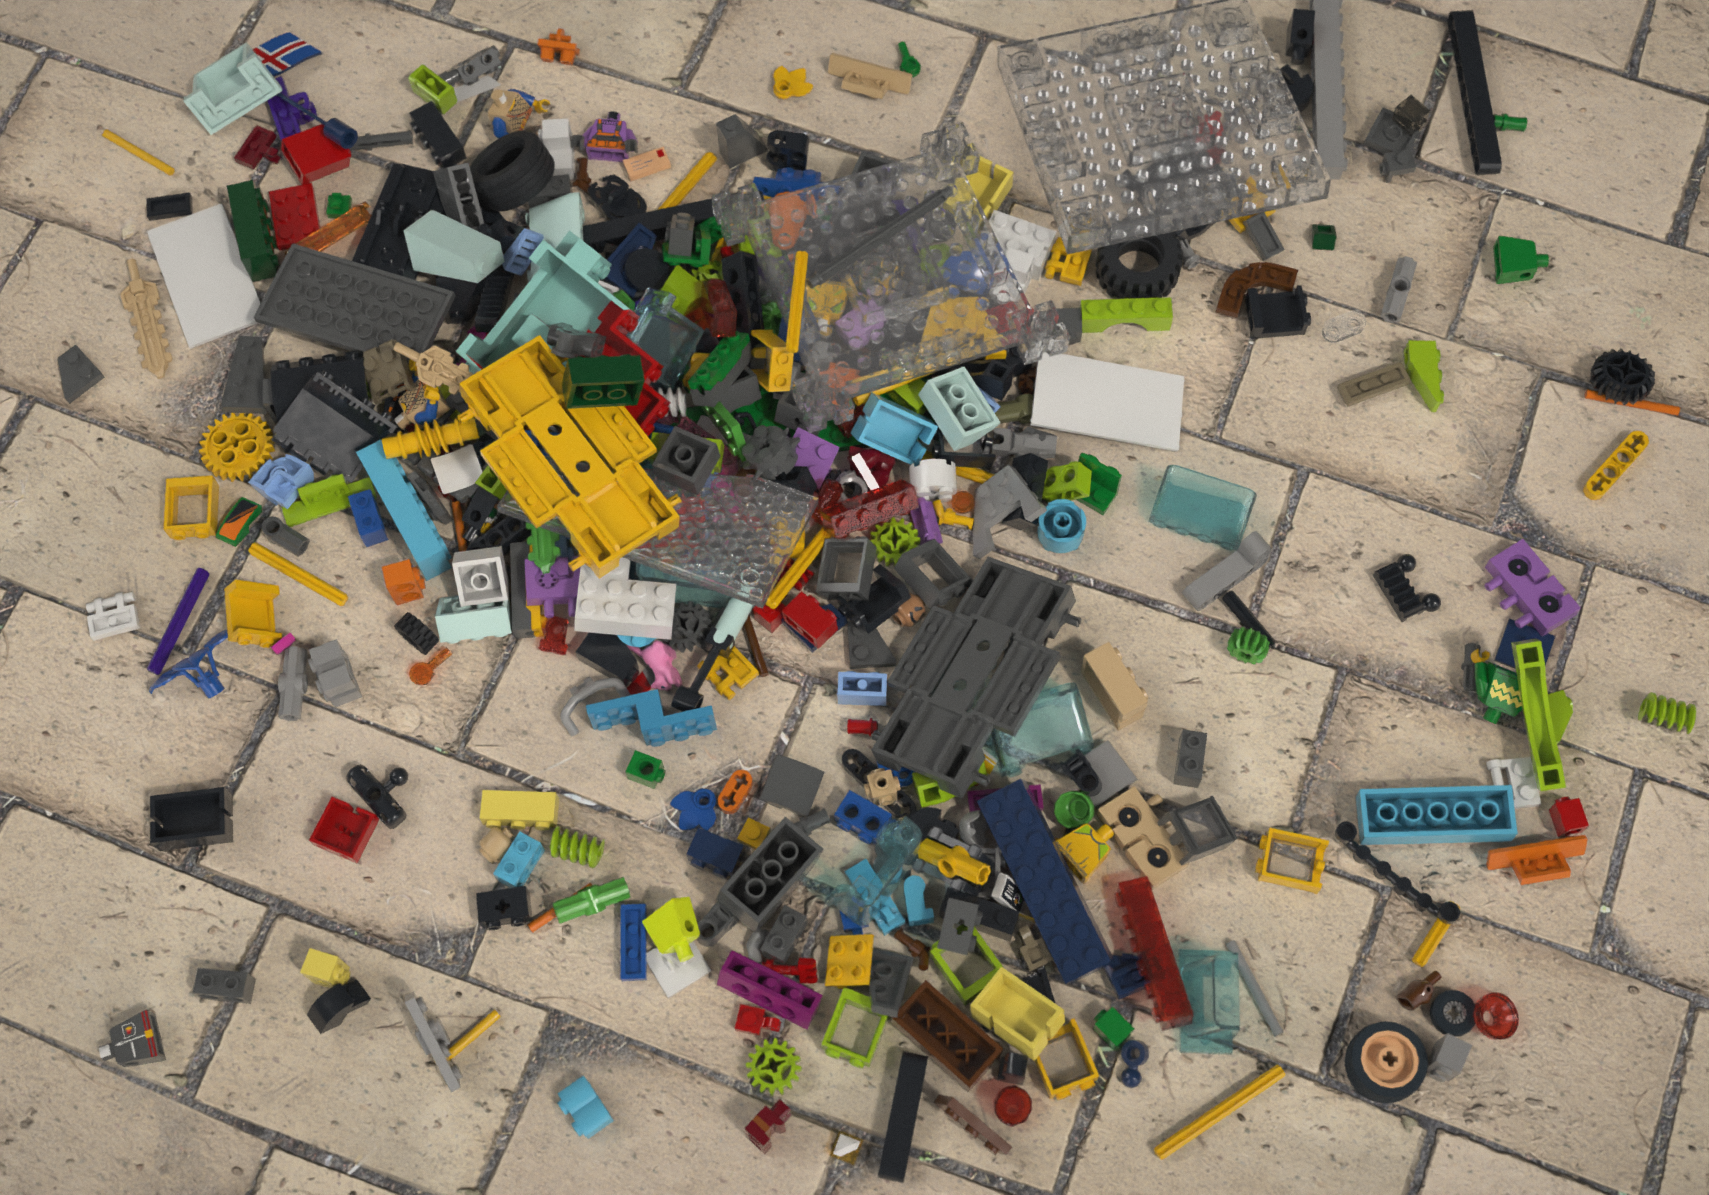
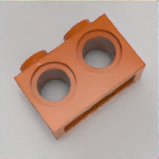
M410 559L382 566L386 588L396 605L424 598L422 589H426L424 578L420 575L418 566L414 567Z

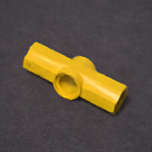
M928 838L921 842L920 849L918 850L919 858L938 866V869L944 876L953 878L955 875H958L979 885L986 883L990 874V865L970 857L969 853L962 846L956 845L951 849Z

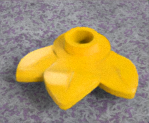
M781 65L773 74L775 81L773 92L780 99H788L791 96L802 97L813 89L811 83L805 82V68L788 72Z

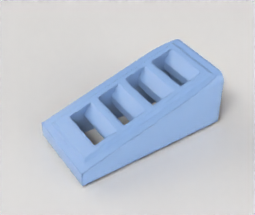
M524 228L503 255V268L506 271L522 276L531 263L529 257L542 242L544 235Z

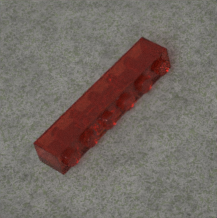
M1148 876L1119 882L1118 890L1114 893L1117 907H1122L1124 913L1122 915L1124 929L1129 930L1132 937L1129 938L1132 953H1137L1139 961H1136L1139 975L1145 977L1146 984H1144V990L1147 999H1152L1154 1005L1152 1015L1155 1023L1160 1024L1162 1031L1192 1024L1194 1014Z

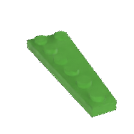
M681 357L672 360L675 367L673 374L683 384L682 379L690 367ZM684 386L686 392L691 394L689 388ZM720 401L715 407L700 406L728 442L727 446L733 456L738 455L742 462L746 461L745 456L742 454V448L746 445L737 420Z

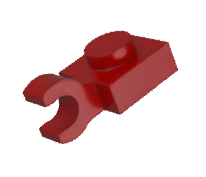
M740 1004L734 1029L735 1031L760 1036L762 1029L779 1032L782 1022L778 1018L765 1017V1009Z

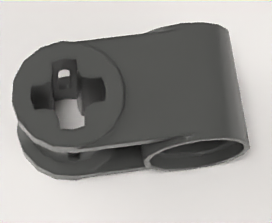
M716 902L705 917L698 922L700 935L697 938L698 942L704 947L714 946L738 923L739 919L719 902ZM707 928L714 930V934L711 937H703L701 932Z

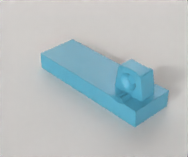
M867 859L845 871L846 876L861 900H863L864 905L884 936L906 923Z

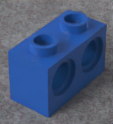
M369 489L348 496L359 535L366 548L389 540L372 491Z
M851 790L848 791L834 814L835 822H837L836 825L846 832L853 831L866 844L871 842L876 844L892 822L891 813ZM853 809L858 812V815L854 818H848L845 812ZM874 821L879 824V827L876 830H869L866 827L867 823Z

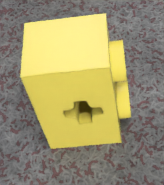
M309 948L300 973L312 983L331 988L339 983L342 986L348 983L350 967L338 956Z

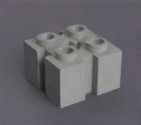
M337 639L309 650L311 659H308L312 672L316 673L318 680H315L320 694L323 693L326 702L331 701L336 708L362 697L348 655L342 650Z

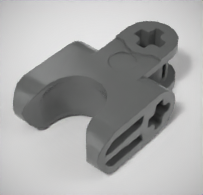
M563 322L553 324L550 327L547 335V344L554 346L551 349V353L565 358H573L580 355L586 357L602 355L606 336L579 331L572 328L573 325Z

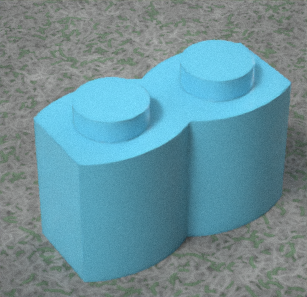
M584 1075L558 1093L561 1100L557 1103L565 1115L569 1113L572 1115L575 1121L571 1125L579 1137L584 1134L589 1139L614 1121Z

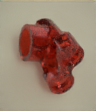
M556 616L548 620L545 626L546 634L544 639H540L538 650L566 656L568 645L565 642L569 620ZM561 626V631L555 634V628Z

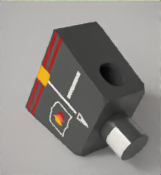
M144 1010L112 1027L109 1031L111 1043L99 1047L100 1057L103 1061L115 1058L117 1064L123 1067L166 1060L156 1014L149 1010Z

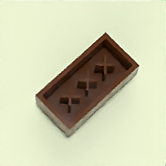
M927 980L921 984L899 1009L897 1018L892 1017V1024L968 1093L1003 1053V1048Z

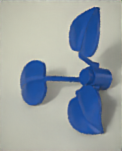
M227 630L213 636L203 646V649L194 652L189 658L181 660L172 669L163 673L149 688L150 694H152L155 688L161 687L176 676L181 675L191 680L197 688L200 687L208 699L223 691L225 688L217 677L220 674L216 669L212 650L216 645L228 638ZM206 654H208L212 672L209 669L203 672L199 667L201 659ZM186 670H196L199 673L197 679Z

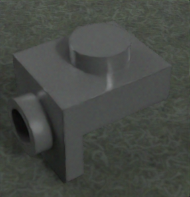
M1411 149L1384 154L1383 161L1379 164L1381 176L1385 177L1386 183L1391 182L1392 177L1395 175L1415 172L1416 165Z

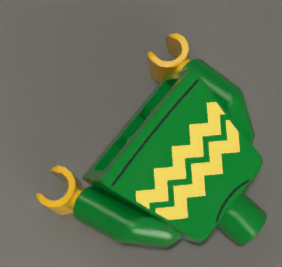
M1476 649L1471 653V660L1476 663V694L1478 695V700L1488 706L1483 718L1497 724L1502 712L1515 717L1519 712L1523 711L1516 672L1491 662L1486 664L1485 661L1489 659L1490 653L1485 650L1482 652L1481 658L1479 656V649Z

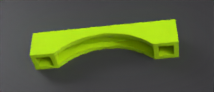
M1535 638L1511 642L1537 788L1540 791L1566 788L1562 761L1550 713L1541 640Z

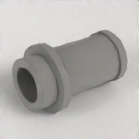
M1187 239L1180 241L1181 249L1183 250L1184 267H1188V269L1196 267L1200 263L1199 255L1194 253Z

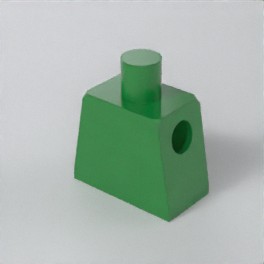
M1498 236L1493 246L1496 284L1531 280L1538 267H1548L1549 255L1536 254V244L1534 241Z

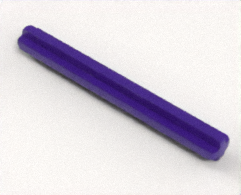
M203 568L196 569L147 667V670L152 674H161L210 575L207 570Z

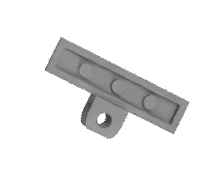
M415 992L406 995L405 1004L418 1027L415 1029V1034L426 1056L430 1053L432 1054L451 1092L461 1088L460 1078L463 1076L458 1065H452L448 1058L451 1055L447 1046L450 1044V1040L440 1018L435 1020L428 1019L425 1013L428 1008L422 996L417 998Z

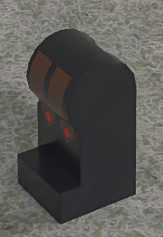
M1010 1052L1006 1053L1005 1057L1001 1056L997 1081L1023 1086L1028 1057Z

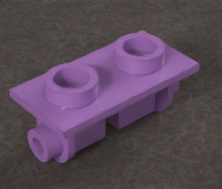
M924 497L916 499V504L909 506L914 527L918 530L917 537H920L919 545L935 539L939 544L943 543L932 501L928 502Z

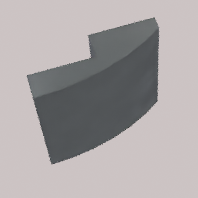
M777 754L759 800L779 809L785 808L802 817L804 816V818L808 817L825 772L800 761Z

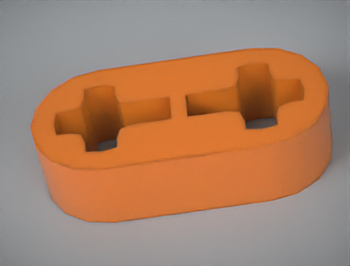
M735 771L720 793L718 805L723 813H736L752 789L753 780L748 771ZM743 777H746L747 785L742 784L739 787V789L736 790L738 786L736 779H742ZM735 794V796L733 797L734 806L729 805L728 807H725V802L723 800H729L731 796Z

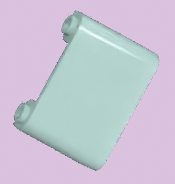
M580 192L568 193L529 208V213L525 215L526 224L530 226V230L543 234V240L554 248L558 246L569 230L583 240L585 211ZM531 261V270H527L528 283L540 269L533 261Z

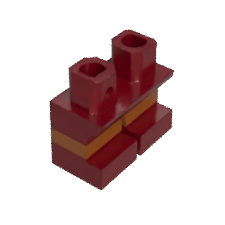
M780 1099L771 1109L765 1105L744 1128L746 1138L765 1155L772 1147L770 1137L773 1133L782 1134L786 1131L785 1123L792 1116L790 1113L791 1109Z

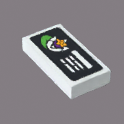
M999 873L991 896L1002 906L1021 913L1025 900L1017 883L1007 874Z

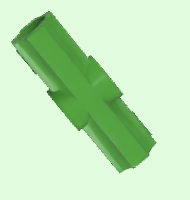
M620 877L599 886L596 884L577 891V894L557 900L552 905L558 922L561 924L582 915L596 914L605 910L606 906L621 902L631 896L624 877Z

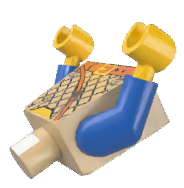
M497 89L491 94L493 103L488 111V117L493 126L495 137L499 139L509 133L523 130L533 109L531 106H534L537 113H545L548 111L543 109L542 105H550V102L547 99L537 101L534 96L516 89H509L508 91Z
M410 359L409 369L415 371L412 374L414 389L407 390L398 402L403 412L394 421L401 429H405L410 423H417L420 429H423L425 421L429 425L433 422V419H438L449 411L450 408L438 386L433 388L419 381L416 362Z

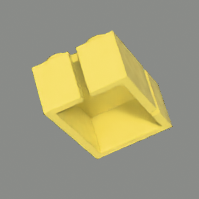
M974 154L952 188L953 195L948 197L947 201L943 203V210L953 215L957 225L981 236L987 227L993 211L998 210L1012 188L1014 172L996 164L992 179V161Z
M1003 967L997 971L970 1005L972 1018L989 1030L994 1027L996 1035L1033 1061L1048 1044V1038L1052 1039L1065 1023L1064 1009Z

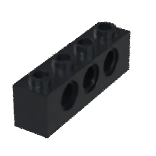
M739 251L721 259L729 332L749 333V341L751 346L761 343V341L751 335V330H764L756 255Z

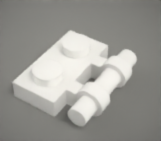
M134 592L116 593L114 597L106 599L101 597L94 599V602L86 604L88 613L96 611V614L87 616L90 638L93 641L140 629L137 607L134 604L127 605L128 602L136 600ZM117 606L116 609L106 611V608Z

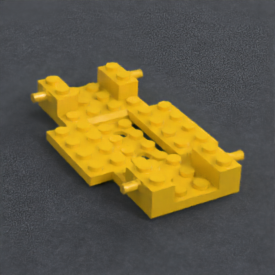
M539 335L459 383L461 397L467 403L469 409L457 415L461 424L475 417L488 432L490 430L494 432L498 440L480 450V455L536 529L555 516L559 518L571 534V543L579 553L577 558L568 562L571 570L574 572L586 564L600 579L619 566V559L654 536L660 540L677 529L680 516L673 507L681 503V499L676 493L666 499L639 464L655 454L657 448L624 406L566 409L562 389L565 367L562 363L567 361L568 358L551 353L550 347ZM524 425L528 426L532 435L541 443L545 452L550 455L558 466L560 472L566 476L573 489L578 492V497L572 494L523 428ZM551 425H559L562 432L557 436L549 434L548 428ZM585 461L590 465V469L587 472H579L576 469L577 463Z

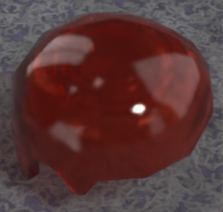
M1016 1085L1006 1086L997 1092L993 1100V1111L1000 1122L1014 1127L1026 1122L1032 1111V1099L1025 1089Z

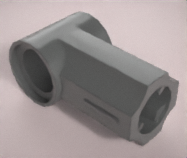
M268 517L262 523V530L271 543L278 544L297 557L301 554L303 555L307 550L310 540L285 525L278 517ZM279 527L276 533H270L273 528Z

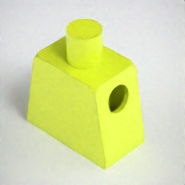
M690 897L672 898L642 921L660 953H676L680 962H685L694 956L689 944L699 937L700 931Z

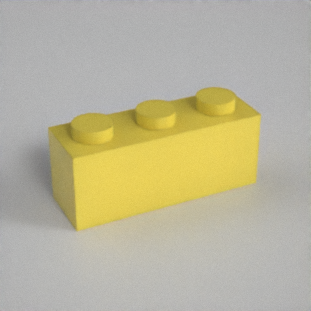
M482 790L479 819L483 825L490 829L511 826L512 829L523 830L525 827H535V829L542 831L550 830V827L556 828L559 797L556 792Z

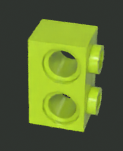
M1072 461L1062 466H1051L1047 469L1042 499L1050 503L1057 499L1071 501L1089 497L1092 471L1077 461Z

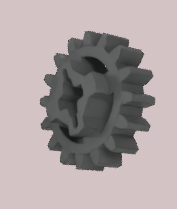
M689 601L687 606L683 602L680 603L679 609L674 607L671 640H663L673 650L676 651L678 649L681 653H684L686 648L692 652L694 645L700 648V641L705 640V634L711 630L708 626L712 623V620L708 617L710 614L699 603L695 605L692 601Z

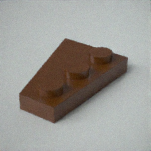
M938 1095L933 1103L943 1110L947 1117L961 1124L966 1133L975 1139L978 1137L985 1143L983 1145L984 1148L993 1155L997 1153L1007 1155L1012 1146L954 1097Z

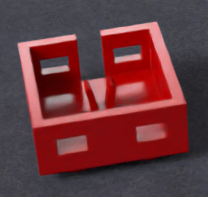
M331 797L309 841L313 846L357 864L380 819L376 814L359 807L356 808L359 814L357 815L353 813L354 808L349 803Z

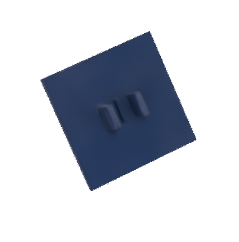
M1509 618L1494 661L1516 669L1511 642L1537 638L1542 643L1546 666L1555 636L1547 633L1542 637L1535 628L1528 625L1518 628L1515 625V620Z

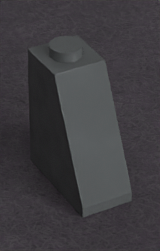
M736 114L716 123L720 154L730 169L768 151L758 132Z

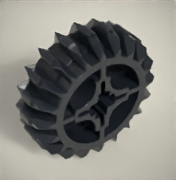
M1620 348L1618 351L1611 349L1610 352H1604L1601 356H1598L1591 368L1590 382L1593 383V389L1598 390V395L1604 394L1606 400H1614L1615 404L1618 401L1622 402L1624 406L1628 402L1632 405L1637 401L1641 402L1650 394L1655 384V371L1652 370V365L1647 364V358L1641 359L1639 353L1634 355L1631 353V350L1624 352Z

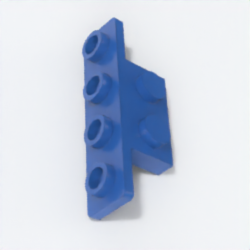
M786 167L778 169L776 178L754 177L753 190L762 191L764 196L774 198L778 193L795 192L797 194L805 193L808 198L827 197L826 201L818 204L838 205L840 201L841 185L838 183L821 182V172H816L812 169L801 171Z

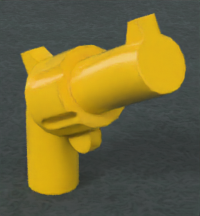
M936 500L932 503L939 518L938 525L947 524L953 526L954 524L968 526L969 530H972L974 518L956 515V512H953L951 508H947L945 512L941 500Z

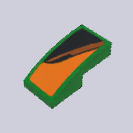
M241 497L222 522L216 533V538L236 547L248 535L249 525L262 513V505Z

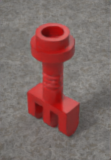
M799 958L798 965H774L773 959H767L766 962L761 964L781 975L799 976L800 983L814 984L818 982L816 960L814 958Z

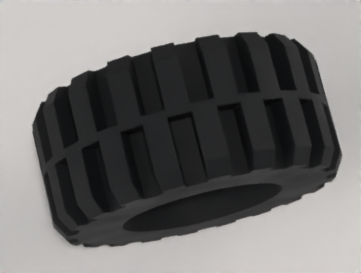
M1135 217V220L1127 218L1122 220V224L1117 222L1112 225L1111 230H1106L1099 242L1095 263L1096 277L1100 279L1099 284L1102 289L1107 288L1106 293L1111 297L1116 296L1117 299L1167 297L1178 282L1183 263V250L1181 249L1180 240L1178 238L1175 239L1176 234L1171 229L1167 230L1165 224L1161 222L1159 224L1155 223V220L1148 218V220H1142V217ZM1141 251L1151 255L1158 262L1159 266L1151 271L1137 272L1125 267L1119 260V257L1127 252Z

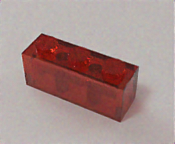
M720 279L702 281L701 308L712 337L735 336L737 310L725 281Z

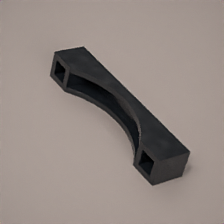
M889 319L879 335V352L893 357V354L906 355V359L913 361L912 365L916 367L926 364L917 363V353L922 337L910 326ZM937 348L938 358L948 354ZM994 359L984 361L966 360L933 373L940 376L965 367L979 388L991 397L1002 401L1012 386L1013 367Z

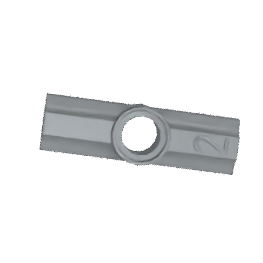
M1405 256L1399 257L1380 316L1385 322H1400L1417 266V262L1413 258Z
M289 647L285 649L283 673L279 675L278 689L281 694L278 717L283 720L297 721L301 719L303 694H306L308 688V679L305 673L307 650L304 648Z

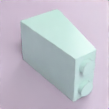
M433 210L426 213L404 230L414 271L479 283L504 263L499 241Z

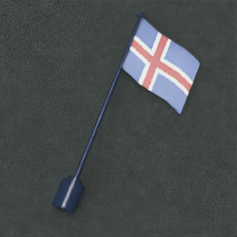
M290 32L274 37L252 49L273 77L292 69L308 59L322 55L320 50ZM276 94L323 124L324 135L342 148L349 149L357 142V131L338 118H331L326 122L284 94Z

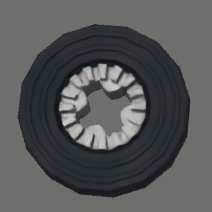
M1457 990L1444 991L1437 995L1431 1003V1022L1444 1035L1449 1033L1455 1037L1463 1036L1470 1032L1476 1024L1478 1016L1476 1005L1463 992ZM1452 1007L1455 1008V1012L1460 1014L1455 1020H1452V1016L1447 1013Z

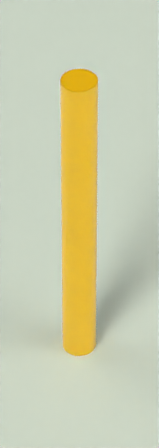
M105 129L102 135L106 139L170 176L174 174L175 169L110 130Z

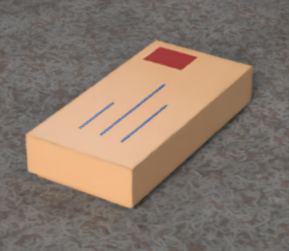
M664 147L623 160V165L630 181L671 168V163Z

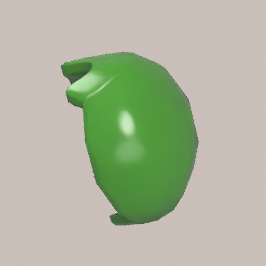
M1069 791L1061 794L1054 803V815L1057 822L1069 829L1079 828L1092 820L1094 804L1091 798L1082 791Z

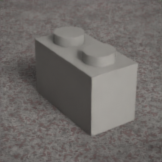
M1449 1033L1435 1042L1427 1061L1429 1076L1439 1082H1449L1459 1075L1472 1045Z

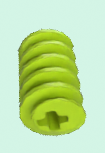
M1650 692L1640 706L1638 720H1642L1644 715H1647V723H1651L1654 718H1657V725L1661 726L1665 720L1667 721L1668 729H1671L1675 723L1677 724L1678 732L1686 726V734H1689L1695 724L1696 706L1691 703L1686 706L1685 701L1681 700L1676 703L1674 698L1666 700L1664 695L1657 697L1656 693Z
M556 826L550 841L551 856L557 858L560 855L564 861L570 857L571 863H576L579 860L580 865L584 866L589 863L590 868H595L603 855L605 840L603 839L599 845L597 844V836H594L591 842H588V834L586 833L582 839H578V831H575L572 837H570L569 829L566 828L563 834H560V827Z

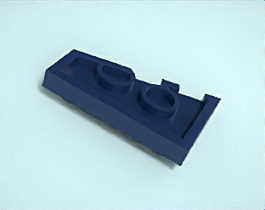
M641 223L636 225L607 259L612 265L610 266L609 274L604 278L610 284L619 288V290H623L632 301L636 290L625 279V262L630 254L638 249H653L657 237Z

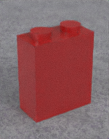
M323 124L282 139L281 151L301 185L349 167L350 158L352 157L350 149H344L324 135Z

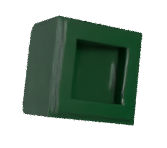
M1312 224V249L1334 250L1337 237L1335 226Z

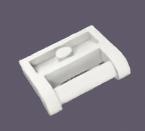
M1531 757L1506 760L1495 759L1486 762L1488 771H1491L1494 786L1504 785L1501 770H1506L1508 783L1512 785L1515 809L1538 807L1541 805Z

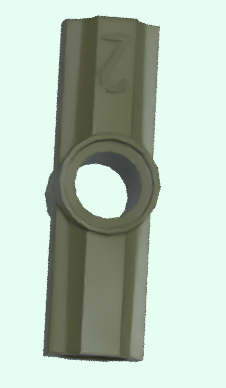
M1024 394L1018 396L1013 401L998 403L1000 408L995 412V415L1001 423L1019 421L1022 424L1031 423L1034 395Z

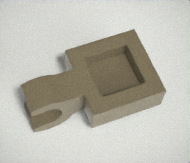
M1028 925L1018 928L1017 933L1024 944L1018 950L1029 972L1051 963L1053 959L1042 937L1035 940Z

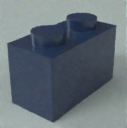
M698 828L686 856L691 866L703 870L704 867L713 870V874L717 877L726 879L727 876L731 878L738 870L745 854L744 845Z

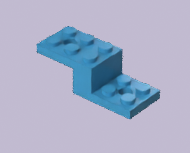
M658 689L586 705L587 714L594 730L604 731L611 729L614 725H631L636 720H639L646 746L658 747L664 745L666 741H684L689 736L697 734L699 736H706L717 730L712 705L665 716Z

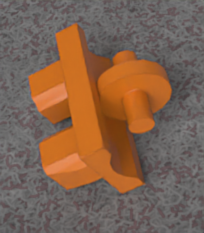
M559 28L557 34L550 33V40L538 39V46L541 49V60L543 62L552 63L555 53H561L560 62L565 65H573L575 55L579 56L580 49L577 48L576 43H568L571 42V36L565 35L564 29Z

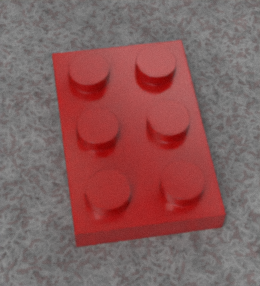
M312 183L269 191L279 251L290 249L292 243L305 246L323 242Z

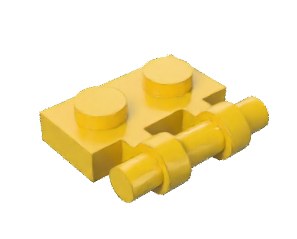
M1058 237L1052 246L1051 258L1045 266V277L1053 279L1054 274L1060 272V281L1081 286L1091 257L1093 244L1072 239L1070 246L1064 245L1065 239ZM1060 256H1066L1065 263L1059 262Z
M734 646L728 659L718 655L706 680H710L716 686V691L720 695H724L728 700H731L736 693L730 687L736 684L742 690L759 675V671ZM704 660L697 665L699 669L704 663ZM719 669H722L728 675L724 680L716 674Z

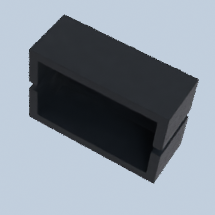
M225 787L150 796V818L154 820L150 822V844L159 851L233 842V820L229 818L233 816V795Z

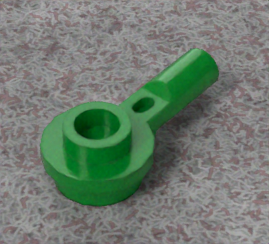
M902 41L898 44L902 56L900 71L912 74V78L920 74L921 65L914 56H910L906 42Z

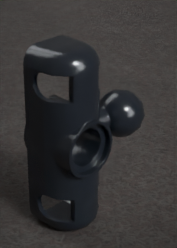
M356 765L349 770L346 775L347 782L389 829L396 828L406 819V812L389 793L395 786H402L408 781V773L404 768L397 767L392 769L389 773V780L383 785L364 765ZM361 769L366 770L369 774L365 775ZM351 778L357 783L355 787L350 782ZM373 792H381V796L379 797V799L374 801L370 800V796ZM392 803H396L400 809L396 810ZM381 813L388 818L386 822L381 818Z

